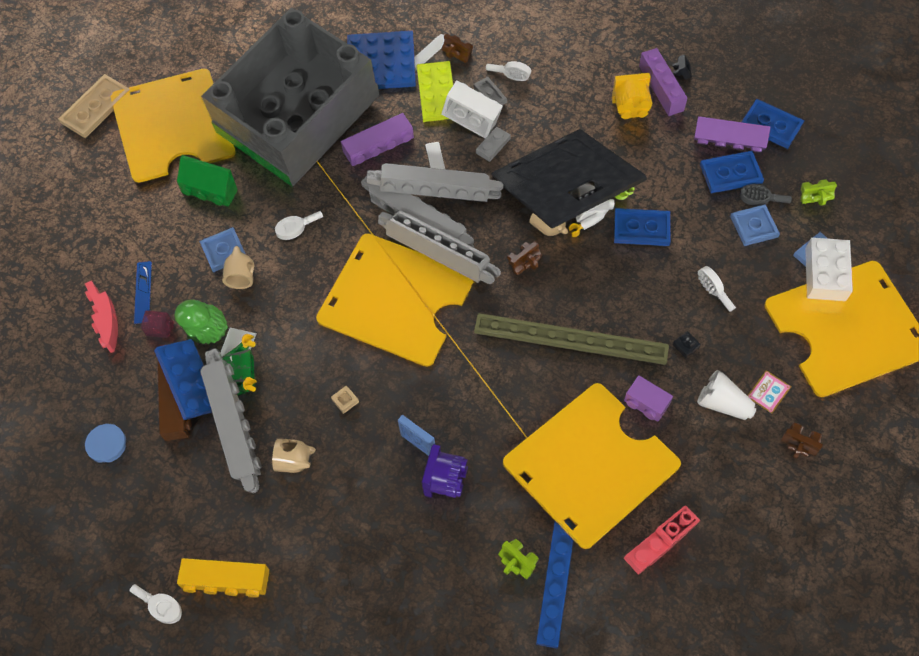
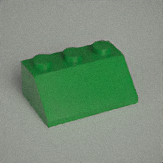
M182 155L180 157L177 183L181 192L188 196L193 195L201 200H208L217 205L229 207L238 191L231 170Z

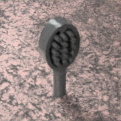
M758 184L746 185L740 193L741 200L752 206H761L769 201L790 204L792 196L772 194L768 188Z

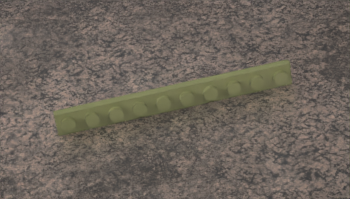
M480 313L477 315L474 329L475 334L663 365L667 363L669 344Z

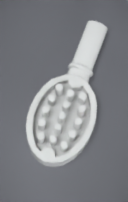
M511 61L505 66L486 65V70L504 73L507 78L516 81H525L531 74L530 67L521 62Z
M318 211L304 218L298 216L286 217L277 223L275 227L276 235L282 240L296 238L302 234L305 225H309V223L322 218L323 215L321 211Z
M708 266L698 270V279L703 284V287L706 288V291H709V294L718 296V299L722 301L729 312L733 311L736 307L724 292L723 284L718 275Z
M135 584L130 588L131 593L148 603L150 614L158 621L172 624L180 620L182 616L181 606L171 596L166 594L152 595Z

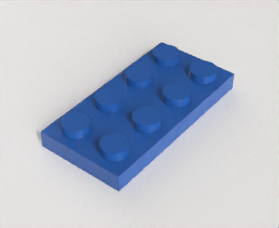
M189 339L156 347L154 352L183 419L187 420L211 413V406L201 375V369L204 365L193 340Z

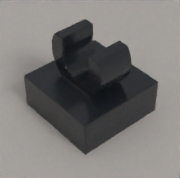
M685 54L678 56V62L672 64V67L676 70L673 71L674 76L679 77L683 75L685 80L691 78L690 62Z
M688 331L677 338L672 344L685 358L701 346Z

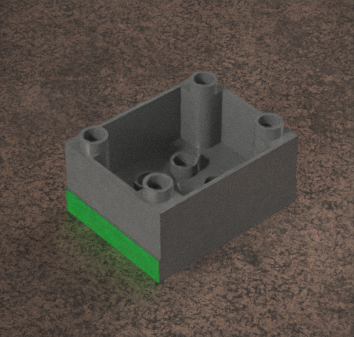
M290 8L201 97L212 119L211 123L216 133L293 187L380 95L370 58L359 52L355 46L345 43L305 17L301 11Z

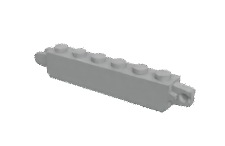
M388 163L383 164L381 170H368L366 183L380 186V191L484 202H487V199H500L502 194L500 190L503 189L502 182L490 180L489 176L485 173Z
M367 176L361 181L362 186L370 193L371 202L391 215L401 210L474 248V239L466 233V228L463 224L453 221L447 214H442L432 205L422 202L419 197L411 194L380 191V186L366 183Z
M401 210L397 211L394 215L382 212L378 216V223L386 229L387 236L477 283L481 280L487 284H492L495 280L494 277H498L501 274L499 268L489 263L490 258L487 254Z
M212 349L205 352L207 365L202 367L201 375L229 472L232 478L242 482L244 490L256 493L260 488L257 476L261 475L260 468L262 466L260 459L256 457L254 449H256L253 438H250L248 432L250 425L243 415L245 411L244 405L237 395L239 388L232 378L234 371L231 364L223 360L219 350Z

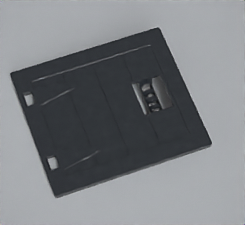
M581 129L491 173L493 179L502 182L503 187L550 228H555L647 180L644 173ZM589 181L595 183V189L577 198L568 193Z

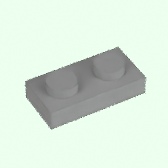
M489 77L474 84V89L481 92L484 96L497 101L501 105L507 103V98Z
M496 127L477 147L476 154L490 162L511 139V135Z

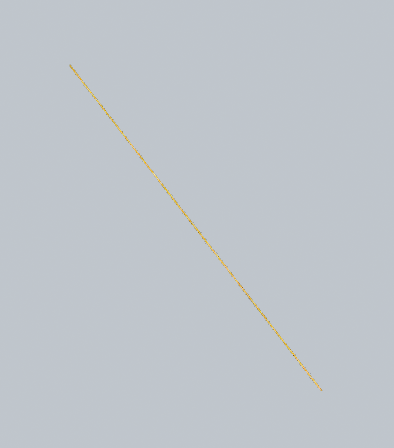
M423 301V303L426 305L429 311L433 314V312L430 310L427 304ZM448 334V336L451 338V340L454 342L457 348L461 351V349L458 347V345L455 343L452 337ZM464 355V357L467 359V361L470 363V365L473 367L476 373L480 376V374L477 372V370L474 368V366L471 364L468 358ZM483 380V382L486 384V386L489 388V390L492 392V394L495 396V398L498 400L501 406L505 409V407L502 405V403L499 401V399L496 397V395L493 393V391L490 389L487 383ZM518 426V428L521 430V432L524 434V436H525L526 438H528V437L525 435V433L522 431V429Z

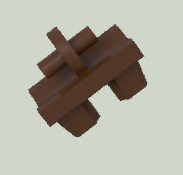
M444 35V44L441 50L446 52V56L450 59L455 57L464 63L468 62L473 45L461 42L460 38L456 35Z
M536 241L532 244L525 242L521 245V252L518 255L512 252L507 256L508 262L517 276L529 267L534 270L539 267L537 261L542 257V254L539 251V243Z
M794 422L786 430L781 441L789 444L788 449L794 451L793 458L795 459L800 454L805 457L808 454L816 456L823 446L821 443L822 435L811 431L809 436L806 437L801 434L804 427Z

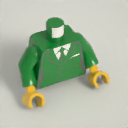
M250 334L243 335L242 342L225 354V356H222L223 360L231 364L234 375H232V378L238 385V396L249 391L255 392L256 390L255 383L257 381L255 380L254 356L249 347H255L256 343L251 341L254 336Z

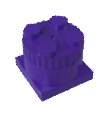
M433 444L422 479L424 495L432 498V494L437 493L454 498L456 496L460 497L463 490L462 478H466L468 459L441 452L440 446Z

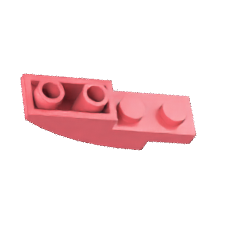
M91 280L85 283L88 290L85 294L90 302H94L92 309L95 314L91 315L94 323L91 325L95 333L100 334L101 337L98 340L103 349L107 347L110 353H113L118 337L116 311L106 291L99 293Z
M685 505L660 525L654 533L624 557V560L639 575L669 551L701 520Z

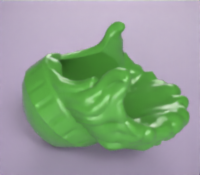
M189 299L181 302L175 310V320L186 332L188 340L192 339L199 344H210L211 342L215 343L225 336V331L228 328L227 321L223 312L214 305Z

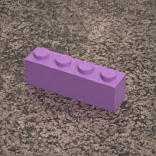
M655 48L642 52L639 67L643 73H650V86L668 116L683 112L687 96L659 50Z
M401 113L342 140V149L352 166L361 164L369 158L378 156L380 153L393 149L395 146L414 138L413 127L404 113Z
M698 116L694 140H698L697 143L707 145L708 142H712L718 147L733 145L734 149L743 150L746 147L751 148L753 152H762V150L767 148L770 126Z

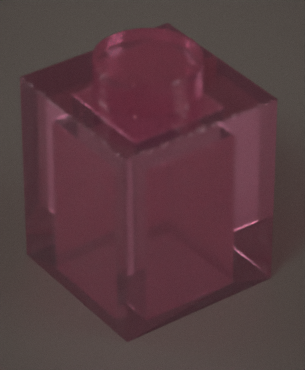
M145 311L141 329L146 336L168 338L170 331L173 330L174 322L168 312Z

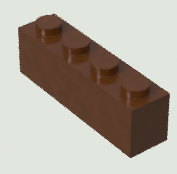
M158 362L160 435L164 441L189 438L191 421L190 419H183Z

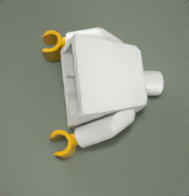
M587 182L568 193L577 198L595 189V186ZM609 199L576 216L577 222L581 224L572 223L569 226V231L576 229V231L572 232V237L579 236L581 229L585 230L601 221L608 210L614 208V200Z

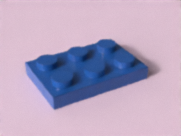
M756 99L741 123L770 126L768 140L788 149L805 120Z
M753 151L701 160L700 167L710 193L742 188L749 184H762L764 181Z
M615 208L614 243L670 246V211Z

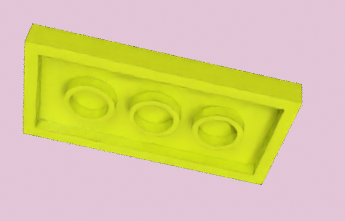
M450 61L417 64L423 122L449 119L442 115V110L447 94L453 87Z

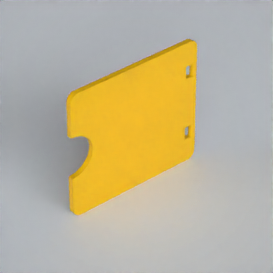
M199 69L129 87L130 90L113 105L129 169L135 182L140 183L169 175V165L175 158L181 155H193L207 163L225 160L235 155L234 145L216 133L211 123L212 119L201 97L214 84L208 69ZM189 77L192 78L191 80H187V81H183V82H182V80H181V79H185V78H189ZM124 89L114 91L110 96L111 102H113L124 91ZM140 90V93L133 95L130 94V92Z
M364 234L358 241L320 308L316 319L324 327L428 367L434 363L446 339V334L440 332L435 326L433 314L435 315L440 308L446 305L462 306L474 281L420 252L377 236L374 238L372 234ZM360 251L363 255L360 260H357L355 257ZM333 297L338 299L334 307L329 305ZM423 301L427 304V306L430 308L433 314L429 311V309L426 307Z
M869 261L851 268L853 292L846 301L808 299L807 284L769 297L764 304L779 333H797L809 343L810 356L799 367L813 392L819 397H826L919 362V337L915 338L910 330L915 328L919 334V323L877 261ZM883 279L888 288L884 289L879 281Z
M599 383L590 386L509 452L503 459L504 468L583 549H589L678 471L681 466L680 459L655 435L646 440H635L624 434L620 427L619 419L626 407ZM523 472L532 479L529 483L520 476ZM569 518L576 525L574 530L564 522L566 519Z

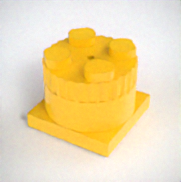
M650 73L615 76L612 103H616L621 118H644L649 114L648 111L653 104L649 90Z

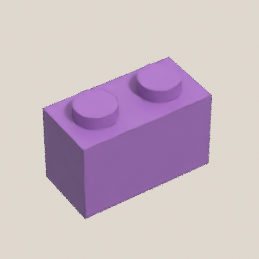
M638 375L627 391L624 401L630 408L638 409L648 419L658 422L669 407L673 396Z

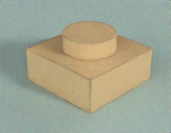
M347 385L331 396L332 401L343 414L359 403L358 398Z

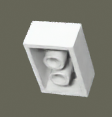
M456 80L447 94L442 115L486 139L496 125L503 106L497 101L484 96L481 92L475 91L466 84Z
M811 237L805 248L807 298L846 301L853 292L850 240Z

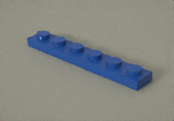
M566 519L564 522L574 530L575 524L570 519ZM556 521L554 522L536 645L558 649L573 539Z

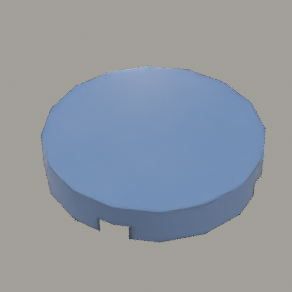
M99 425L88 434L85 441V450L89 457L98 463L113 462L125 451L126 436L116 425Z

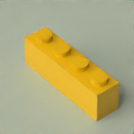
M182 558L177 584L184 592L188 593L204 590L206 594H217V591L225 592L229 596L246 593V596L256 598L259 597V594L266 595L269 568L266 564Z

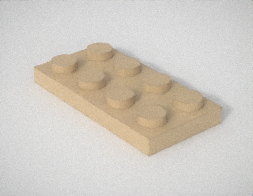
M104 74L58 120L64 126L86 138L114 111L113 105L130 89ZM124 89V91L113 102H111L110 96L112 95V93L114 91Z

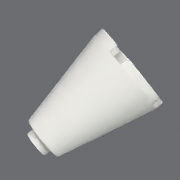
M716 370L709 378L710 382L708 385L703 387L697 400L698 404L742 420L751 419L756 412V408H754L755 403L723 372Z

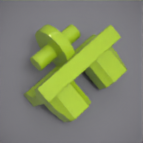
M825 179L820 180L818 184L814 185L809 182L802 183V204L818 202L822 206L826 204L827 200H833L835 198V188L837 187L836 182H828Z
M517 539L510 543L505 541L498 554L502 558L501 562L506 566L503 572L508 575L512 571L516 575L521 574L525 579H528L535 569L539 558L533 552H529L524 556L520 552L523 545Z

